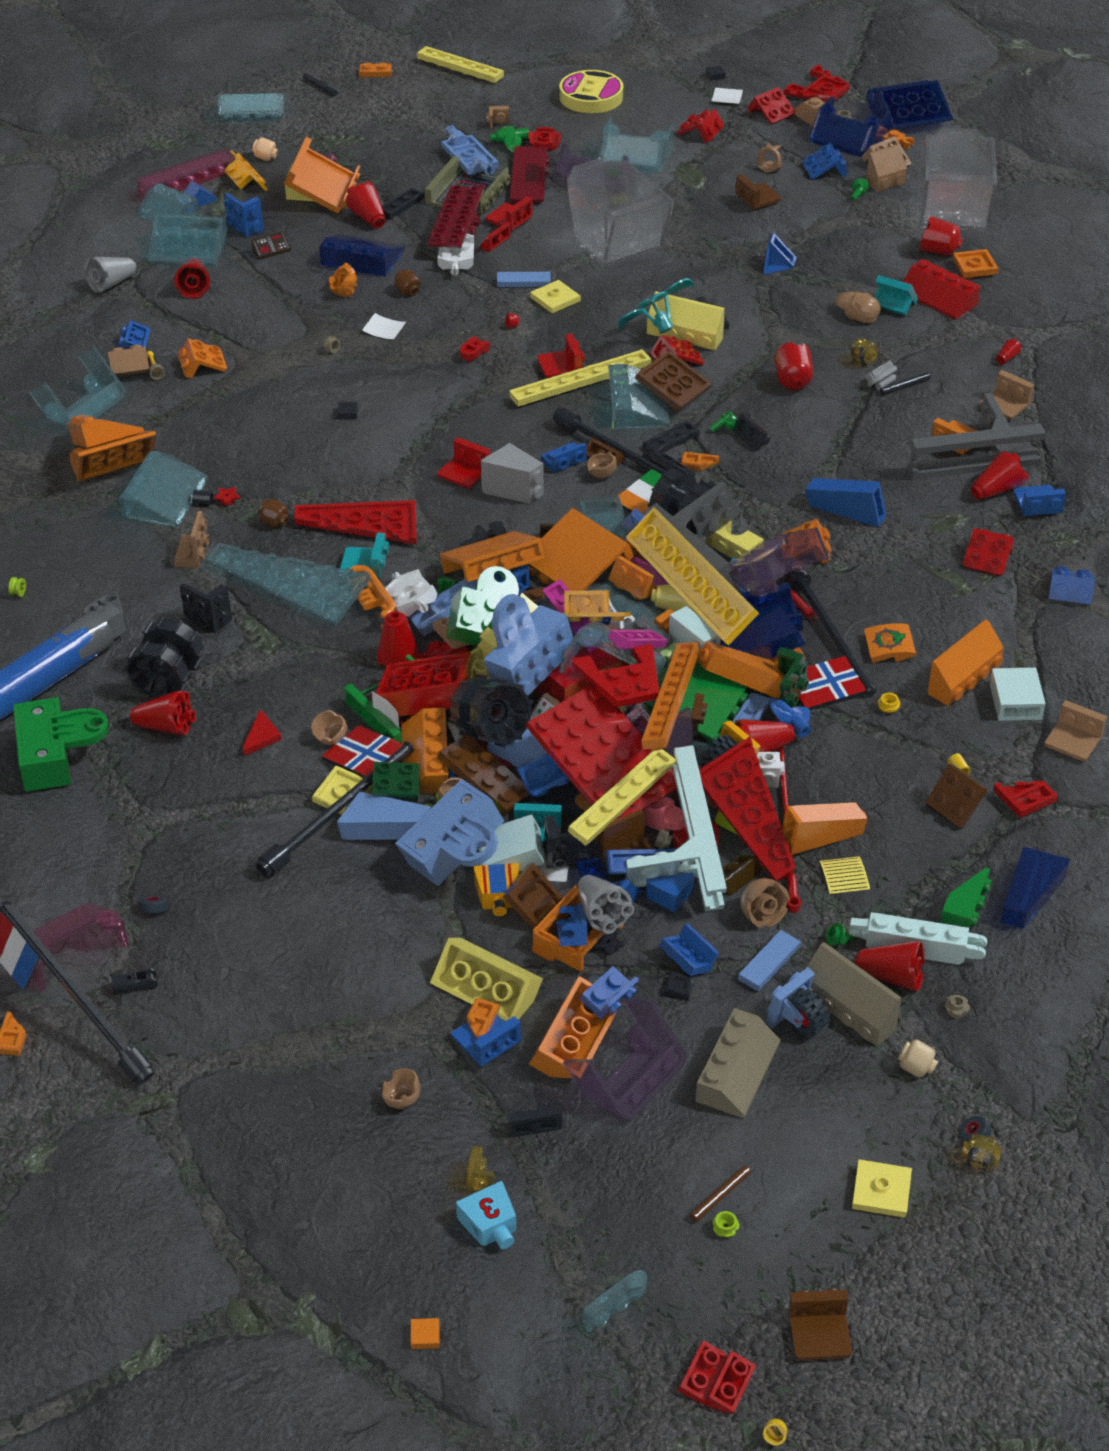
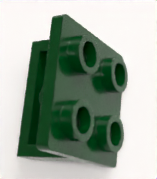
M374 762L372 795L407 802H418L419 764Z

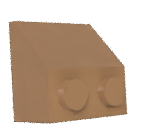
M898 144L869 152L866 177L869 186L878 192L905 184L907 167Z

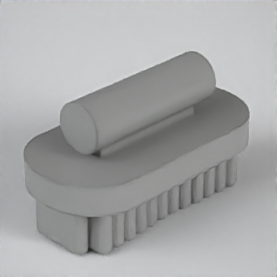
M891 360L865 375L869 387L876 383V389L880 390V388L896 380V376L891 373L896 371L897 367L893 365Z

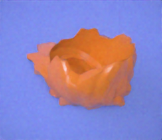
M348 263L339 266L334 275L329 277L328 280L331 292L344 298L347 296L351 297L355 292L354 288L358 286L356 283V273Z

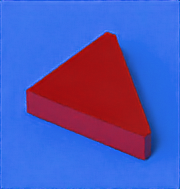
M262 710L258 712L243 746L244 755L282 740L280 732Z

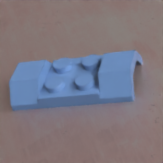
M465 579L437 595L435 602L427 604V612L424 609L425 613L418 610L411 614L409 618L423 636L434 631V621L449 617L454 595L462 586L475 590L477 579L470 582L465 581Z

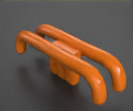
M364 565L350 567V574L362 573L368 578H355L350 582L352 587L364 586L367 588L355 594L364 610L380 606L382 609L380 617L383 619L388 613L396 611L394 600L369 567Z

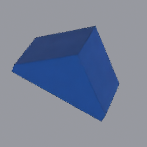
M191 181L179 199V204L186 211L217 201V198L207 189Z
M693 872L646 879V898L676 912L693 893Z

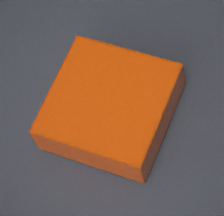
M439 1318L411 1319V1349L440 1348Z

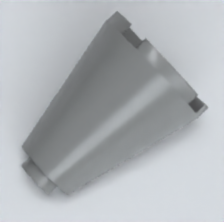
M94 256L88 258L85 263V272H88L89 278H86L87 282L95 292H104L133 276L137 268L136 263L131 258Z

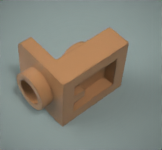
M489 106V113H486V123H490V129H493V124H509V106Z

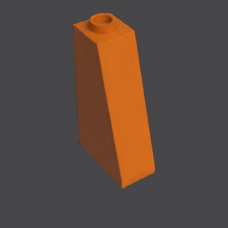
M706 641L703 648L699 651L697 661L705 670L779 699L781 695L780 683L785 675L771 660Z
M856 802L789 806L786 810L782 831L791 855L862 835L867 823V816Z

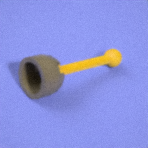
M148 351L147 357L150 358L152 363L149 369L150 376L154 380H161L165 376V370L160 364L155 363L154 353Z

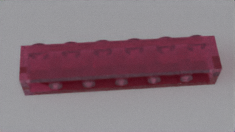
M226 148L136 178L138 194L149 202L184 190L191 181L201 184L227 175L224 170L235 160V156Z

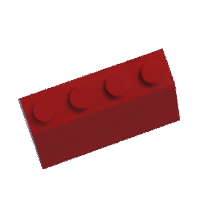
M922 259L912 265L903 280L904 283L913 286L918 302L954 319H958L978 305L979 285L959 277L957 274H953L942 267H938L927 260Z

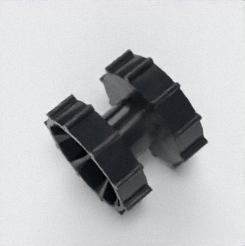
M674 464L673 468L661 474L660 479L654 488L651 489L652 494L647 506L651 507L657 503L671 516H674L717 484L711 481L707 483L704 480L697 483L695 472L684 466L680 468ZM691 519L685 527L695 534L697 529Z
M162 616L161 619L153 623L149 622L142 632L144 634L142 642L138 647L133 646L126 657L128 662L124 671L127 672L132 681V686H136L146 693L149 698L151 696L158 698L175 691H184L188 685L186 680L191 670L196 671L203 660L201 655L206 646L202 644L201 639L197 635L198 631H194L182 623L181 619L177 621Z
M476 674L475 678L459 682L460 686L456 689L453 697H449L451 701V716L449 720H452L460 731V736L468 734L475 738L476 741L484 743L490 741L500 747H506V744L515 740H522V735L527 730V722L531 720V704H533V701L529 700L524 692L523 685L507 683V680L502 678H496V680L487 679L486 675Z

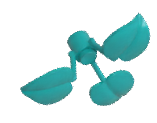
M688 278L682 279L669 286L666 291L641 301L637 305L639 309L625 314L618 320L619 330L630 320L643 313L653 322L654 326L658 327L661 334L668 332L674 327L670 320L672 316L669 310L668 294L670 295L686 287H695L693 281ZM663 298L665 299L666 314L664 311L659 312L655 302ZM651 304L656 312L655 320L646 311V307Z

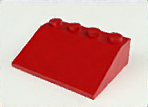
M471 652L387 664L376 694L383 697L395 708L398 718L406 715L414 716L424 708L450 709L451 701L449 697H453L456 689L460 686L459 682L471 679Z

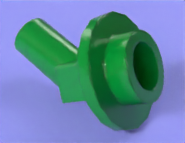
M863 178L853 181L852 189L854 193L850 196L853 201L860 195L866 194L869 188L868 181Z
M728 411L722 414L721 418L709 427L713 433L723 425L728 430H733L737 421L736 416L732 411Z
M841 923L832 924L826 932V941L831 946H837L840 943L845 945L847 941L857 938L856 936L849 935V930L845 932V927Z

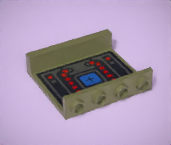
M453 156L425 188V202L429 205L442 207L450 186L483 187L484 192L477 207V216H482L489 209V206L495 202L498 195L503 192V189L509 185V169L505 168L498 177L479 173L468 175L464 170L460 169V157Z

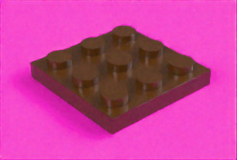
M669 350L640 370L635 376L637 381L678 412L710 389L712 384Z

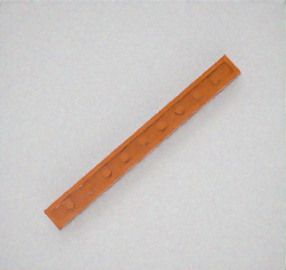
M699 642L677 643L641 740L643 749L658 751L667 747L700 651Z

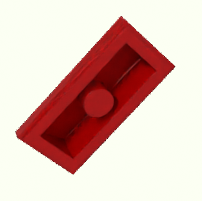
M507 221L486 236L480 245V249L490 252L510 238V222Z

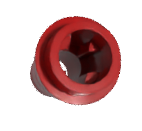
M1016 339L1007 340L996 356L997 362L1003 365L1019 355L1021 344Z

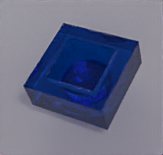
M600 857L577 861V871L580 879L586 875H591L605 880V872Z

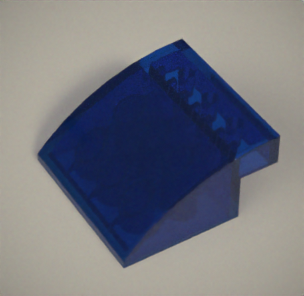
M925 80L868 89L865 97L878 121L890 130L953 121L954 119L938 80Z

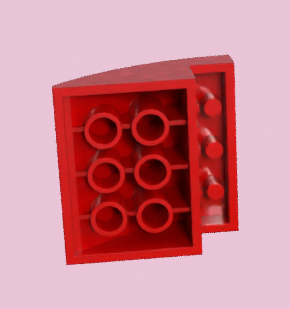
M576 638L574 639L576 648L533 691L540 697L548 693L561 703L593 684L592 682L585 681L582 678L583 674L578 670L574 671L570 667L571 659L590 656L598 671L636 664V660L632 655L633 650H621L613 645L614 642L607 638L606 643L589 653L579 639Z

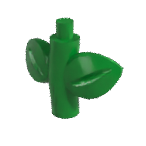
M504 126L497 129L495 134H489L490 141L495 140L496 143L504 142L506 148L511 153H514L515 146H521L522 140L528 139L529 130L528 128L515 129L514 126Z

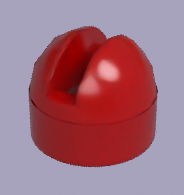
M507 313L505 317L506 327H517L520 321L519 316Z

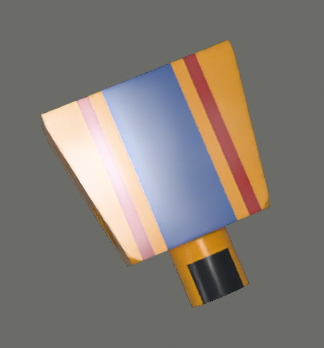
M519 863L474 866V883L483 909H493L495 916H504L507 913V908H513L503 896L519 876Z

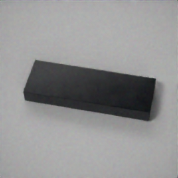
M410 188L384 204L382 209L385 218L391 220L425 198L424 193Z
M686 420L644 441L643 448L651 446L664 453L699 435V428Z

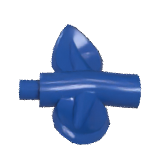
M775 697L769 699L770 709L779 722L791 724L794 732L800 738H804L810 733L809 708H791L781 699L777 700Z

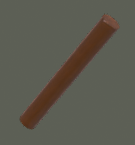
M746 1165L742 1166L691 1212L690 1218L694 1222H698L751 1174L749 1167Z

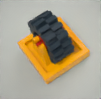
M732 721L724 722L720 736H718L717 740L714 738L711 745L708 744L706 746L707 750H703L702 754L704 756L700 757L702 761L700 765L704 767L749 736ZM751 738L755 753L758 755L760 745Z

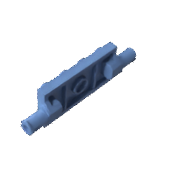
M453 125L446 127L445 132L450 137L448 140L441 141L442 148L451 157H460V167L468 175H475L482 171L486 175H489V173L491 175L494 173L495 168H499L498 161L473 135L465 136Z

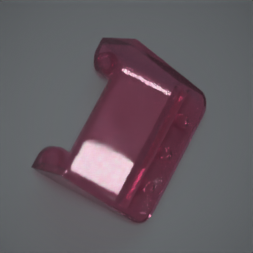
M85 903L32 930L47 948L97 922L101 928L110 930L123 947L128 946L123 919L117 912L94 903ZM40 959L32 980L43 991L46 989L41 967L45 964Z

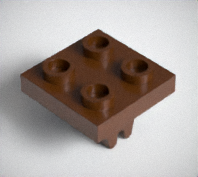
M949 764L925 802L955 825L964 828L988 789L955 765Z
M534 863L528 864L503 896L532 930L563 899V896Z

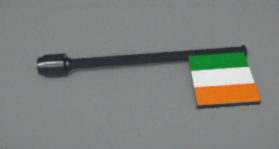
M565 407L557 408L553 414V421H555L556 425L571 433L578 430L621 452L624 457L649 470V472L613 499L614 504L631 513L636 508L644 515L643 512L650 508L647 505L650 502L651 489L654 488L661 474L665 473L666 470L581 422V416Z

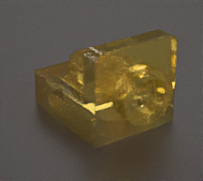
M472 1146L467 1169V1188H473L477 1191H481L494 1184V1172L486 1170L487 1159L483 1158V1147Z

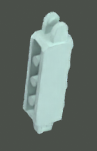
M871 912L870 918H851L849 935L867 940V948L917 941L923 943L925 959L958 965L963 963L965 958L980 960L985 958L986 955L984 946L987 945V938L981 934L969 933V928L873 912Z

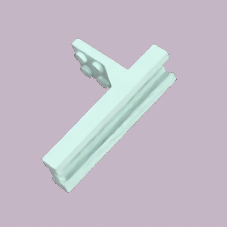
M691 745L675 748L676 765H673V773L689 840L671 853L658 852L655 855L646 857L638 855L626 860V879L636 887L646 886V879L693 872L694 878L698 879L705 912L724 909L722 893H725L727 888L694 747Z

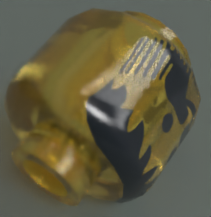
M860 338L852 343L850 355L854 361L862 365H869L876 360L878 348L875 343L865 338Z
M973 1134L970 1142L964 1141L962 1157H967L966 1163L970 1168L991 1171L994 1166H999L1002 1146L998 1145V1141L994 1137Z

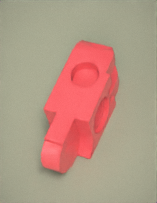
M668 797L643 811L645 814V825L658 831L660 829L666 831L667 829L670 831L680 830L685 827L682 809L676 807L674 800Z

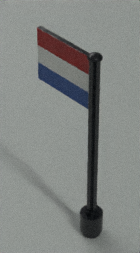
M2 902L0 904V963L22 990L28 988L41 959L119 1053L118 1065L132 1082L142 1085L155 1074V1071L152 1069L153 1064L138 1047L132 1048L127 1046L10 905L11 902Z

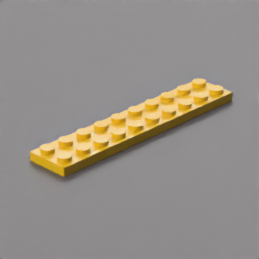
M654 507L625 537L727 645L759 614Z

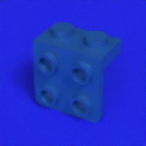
M831 143L822 146L818 151L807 156L802 162L812 180L836 166L842 177L848 174L845 168L848 165L843 159L842 154L838 149L835 150Z
M229 193L224 194L226 221L229 225L246 237L264 230L261 201L259 198L255 197L241 203Z
M1051 485L1014 489L1013 494L1023 516L1063 513L1066 498L1064 489H1053Z
M1063 566L1051 569L1052 578L1048 599L1091 605L1095 578L1090 573V570L1078 569L1077 572L1069 571L1068 567Z

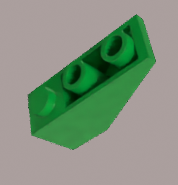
M984 868L949 893L942 910L940 923L967 927L969 931L971 926L976 927L979 918L977 910L983 909L986 896H983L984 892L989 893L992 879H988L989 868Z

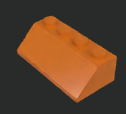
M985 619L932 662L928 695L950 706L953 702L960 700L968 690H972L981 679H985L992 671V668H999L1001 666L1004 647L988 620Z
M424 708L402 724V744L410 742L414 747V752L406 755L403 758V763L419 764V794H436L439 792L442 783L449 779L448 767L437 758L439 752L447 747L445 708Z
M578 976L529 1065L549 1077L582 1078L616 1012L613 1015L608 1013L601 1020L580 1000L581 995L593 985L592 983Z

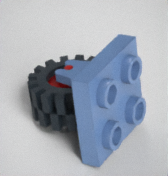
M808 967L801 973L796 972L783 987L780 985L772 992V1000L767 1008L768 1014L765 1021L772 1029L784 1019H787L790 1024L794 1025L793 1028L795 1030L799 1029L801 1035L805 1034L809 1038L810 1036L814 1037L829 1025L830 1013L826 1012L827 1006L822 1005L823 1000L821 998H816V993H811L810 989L815 973Z

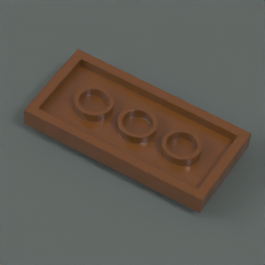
M468 734L442 749L437 756L457 776L490 797L503 816L514 809L515 803H523L531 798L523 782Z

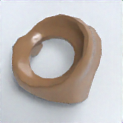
M767 143L766 147L759 151L757 164L763 172L772 173L781 169V155L777 151L781 148V145L773 147L770 143ZM772 152L776 158L775 162H766L764 154Z

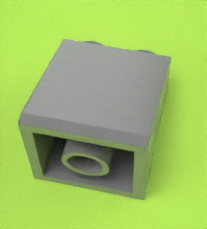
M511 443L481 460L483 493L528 504L544 495L543 463Z

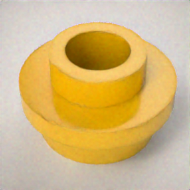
M884 693L878 700L879 709L887 713L896 712L900 708L898 696L893 693Z

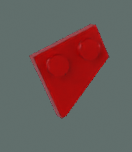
M1033 781L1030 783L1015 782L1014 786H1002L1000 782L995 783L993 791L1019 818L1057 802L1058 795L1044 781Z

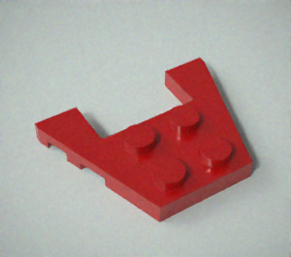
M817 64L810 69V76L818 78L815 82L806 88L791 83L784 88V95L807 99L817 97L821 101L833 103L850 89V84L838 76L833 77L829 70L824 71L822 66Z
M652 644L633 647L632 655L638 664L598 671L590 656L571 659L570 667L574 671L578 670L583 674L582 678L585 681L592 682L597 686V691L615 707L656 700L659 694Z

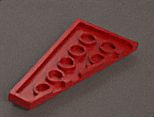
M415 500L295 505L294 519L296 525L376 538L377 533H385L386 540L417 545Z
M749 736L699 769L703 790L754 856L757 857L774 881L780 882L796 871V867L785 840L781 823L778 820L751 737Z

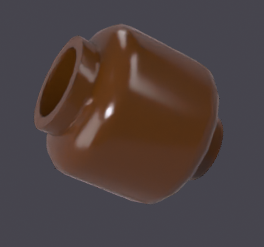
M407 269L401 270L396 274L394 284L404 296H413L419 292L421 281L412 270Z
M275 499L265 500L258 509L261 522L273 529L278 528L280 525L284 526L289 520L287 515L288 508Z

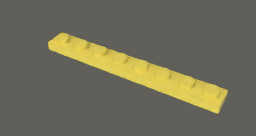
M639 350L509 390L510 398L517 406L526 405L595 382L642 369L651 363V358L643 350Z

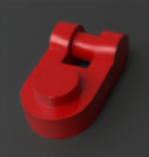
M473 336L460 347V357L466 361H473L483 352L489 351L490 342L480 341L479 338Z

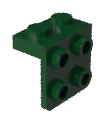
M780 647L777 651L779 670L785 675L780 683L781 699L792 708L798 703L801 693L808 688L807 665L805 664L804 654Z

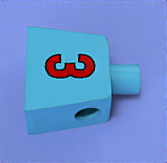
M502 1181L456 1202L457 1219L481 1245L486 1246L496 1241L501 1249H507L514 1243L511 1233L516 1231V1215Z

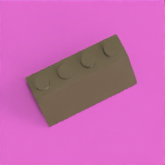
M823 942L807 966L815 973L810 989L811 993H816V998L823 1000L822 1005L827 1006V1012H831L846 1026H850L857 1031L865 1040L878 1046L897 1029L901 997Z
M736 1008L733 1009L697 1082L696 1102L743 1119L745 1118L780 1044V1039L759 1016Z

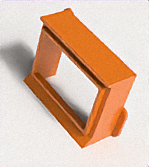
M575 885L533 929L532 951L548 961L558 959L582 972L584 969V956L605 933L593 928L587 934V945L576 947L560 946L559 938L551 935L557 927L556 920L565 919L570 914L560 913L559 909L564 906H578V903H582L577 886Z

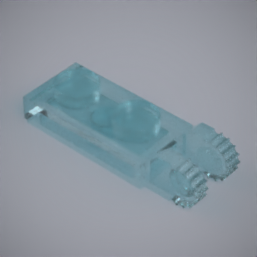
M640 1269L633 1271V1273L621 1279L583 1309V1327L590 1333L596 1327L605 1325L610 1316L617 1310H624L630 1303V1300H639L647 1291L645 1283H647L648 1277L646 1272Z

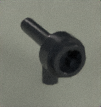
M494 521L488 524L489 531H486L481 525H477L475 531L478 535L461 542L460 547L506 534V529L501 521Z

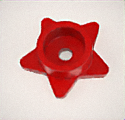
M235 487L230 489L219 488V494L214 496V500H220V503L226 506L232 505L236 499H240V496L236 494Z

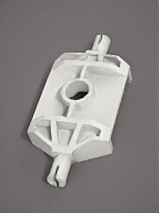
M466 235L462 248L439 247L438 266L443 270L451 269L452 275H454V272L457 275L460 269L468 270L471 268L474 257V235Z
M419 569L400 575L398 572H395L396 575L393 573L391 576L393 581L385 589L394 600L396 610L408 617L418 610L425 613V609L427 612V604L435 602L437 597L434 586L430 585L422 577Z

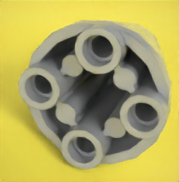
M586 875L580 879L578 892L586 918L593 928L606 934H611L622 926L634 913V906L632 905L630 895L620 886L591 875Z

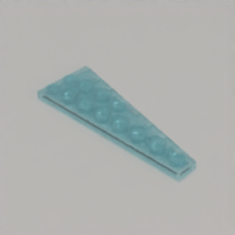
M218 543L206 558L210 564L336 626L371 579L370 574L367 572H354L353 569L349 568L346 570L339 569L329 564L328 566L319 565L313 561L293 557L283 558L273 553H270V555L259 553L257 550L247 551L237 546Z

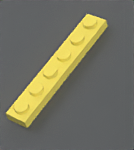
M426 46L417 52V58L425 62H431L438 66L447 67L450 70L485 79L491 83H496L504 77V70Z
M663 749L652 751L569 826L568 832L585 846L589 844L608 824L613 822L675 765V758Z

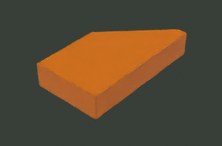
M684 452L681 463L693 471H702L718 464L719 456Z
M479 998L475 999L467 1015V1023L476 1039L483 1034L489 1033L500 1010L499 1004Z
M6 1012L0 1029V1054L20 1056L27 1037L26 1031L14 1019L11 1012Z

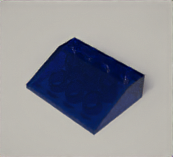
M342 234L326 237L319 246L321 265L339 268V266L348 263L354 271L385 277L405 250V246Z

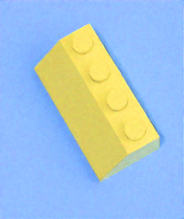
M668 294L669 310L672 316L670 320L674 327L668 332L661 334L658 327L654 326L653 322L647 317V334L658 337L660 335L667 337L671 335L680 341L687 340L694 346L716 350L723 339L725 309L723 307ZM663 298L655 302L659 312L664 311L666 314L665 299ZM651 304L649 314L655 320L656 312Z
M448 938L430 983L472 1005L476 998L499 1004L500 1010L497 1015L502 1020L507 1021L513 1016L518 1020L534 1002L543 978L462 938Z

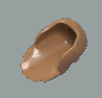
M843 292L839 293L835 297L836 300H834L836 306L844 309L849 319L865 324L874 322L881 310L878 300L868 293Z

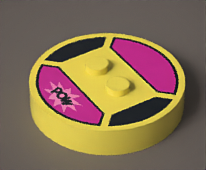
M577 71L564 77L559 85L561 103L565 107L581 113L606 112L619 106L623 100V82L616 75L605 71Z

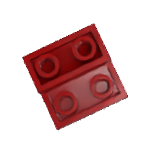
M703 1340L677 1391L711 1408L733 1414L756 1365L732 1350L729 1354H726Z

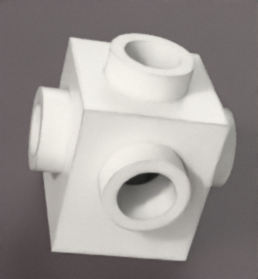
M758 752L759 765L767 786L779 788L780 775H784V761H780V752Z

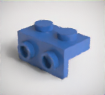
M548 753L516 768L527 793L533 797L543 796L548 793V789L555 785L557 787L562 786L569 781V778Z
M689 924L683 925L679 935L662 938L659 947L666 952V955L673 959L690 976L710 972L719 954Z

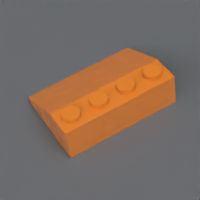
M86 415L73 416L71 421L66 422L73 445L86 448L144 432L142 427L95 419L93 416L89 417Z
M144 431L92 447H81L73 450V452H70V463L77 480L81 481L153 460L156 433L155 431Z

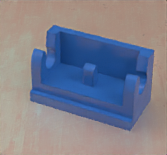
M578 903V906L561 907L559 912L563 914L570 913L571 917L567 920H556L560 946L587 945V920L582 903Z

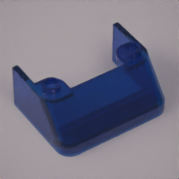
M831 96L818 111L811 131L810 141L821 146L831 143L835 150L838 149L839 151L862 157L870 146L882 142L883 136L889 132L891 113H887L881 120L876 117H868L863 122L835 114L834 97Z

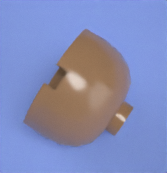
M761 878L752 881L745 887L740 898V905L744 916L754 925L761 927L767 924V927H772L786 915L788 910L786 904L787 900L790 902V896L787 889L777 881Z

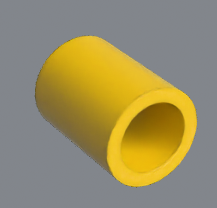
M954 754L947 760L948 765L953 764L967 775L970 774L971 769L961 754Z

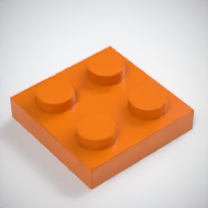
M987 249L953 253L952 259L963 278L998 274V267Z

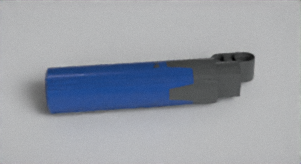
M107 593L84 608V616L0 670V720L14 711L13 704L30 701L112 646L114 639L127 631L123 619V608L117 593Z

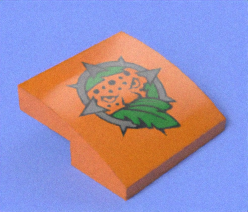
M883 624L864 629L873 663L892 657L895 658L896 662L917 656L908 624Z

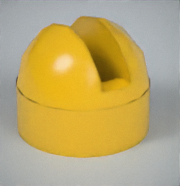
M776 1418L768 1421L763 1430L766 1442L775 1446L781 1445L787 1437L786 1424ZM774 1426H776V1427L778 1428V1430L781 1432L782 1435L779 1436V1434H778V1432H777V1430H776V1428H775Z

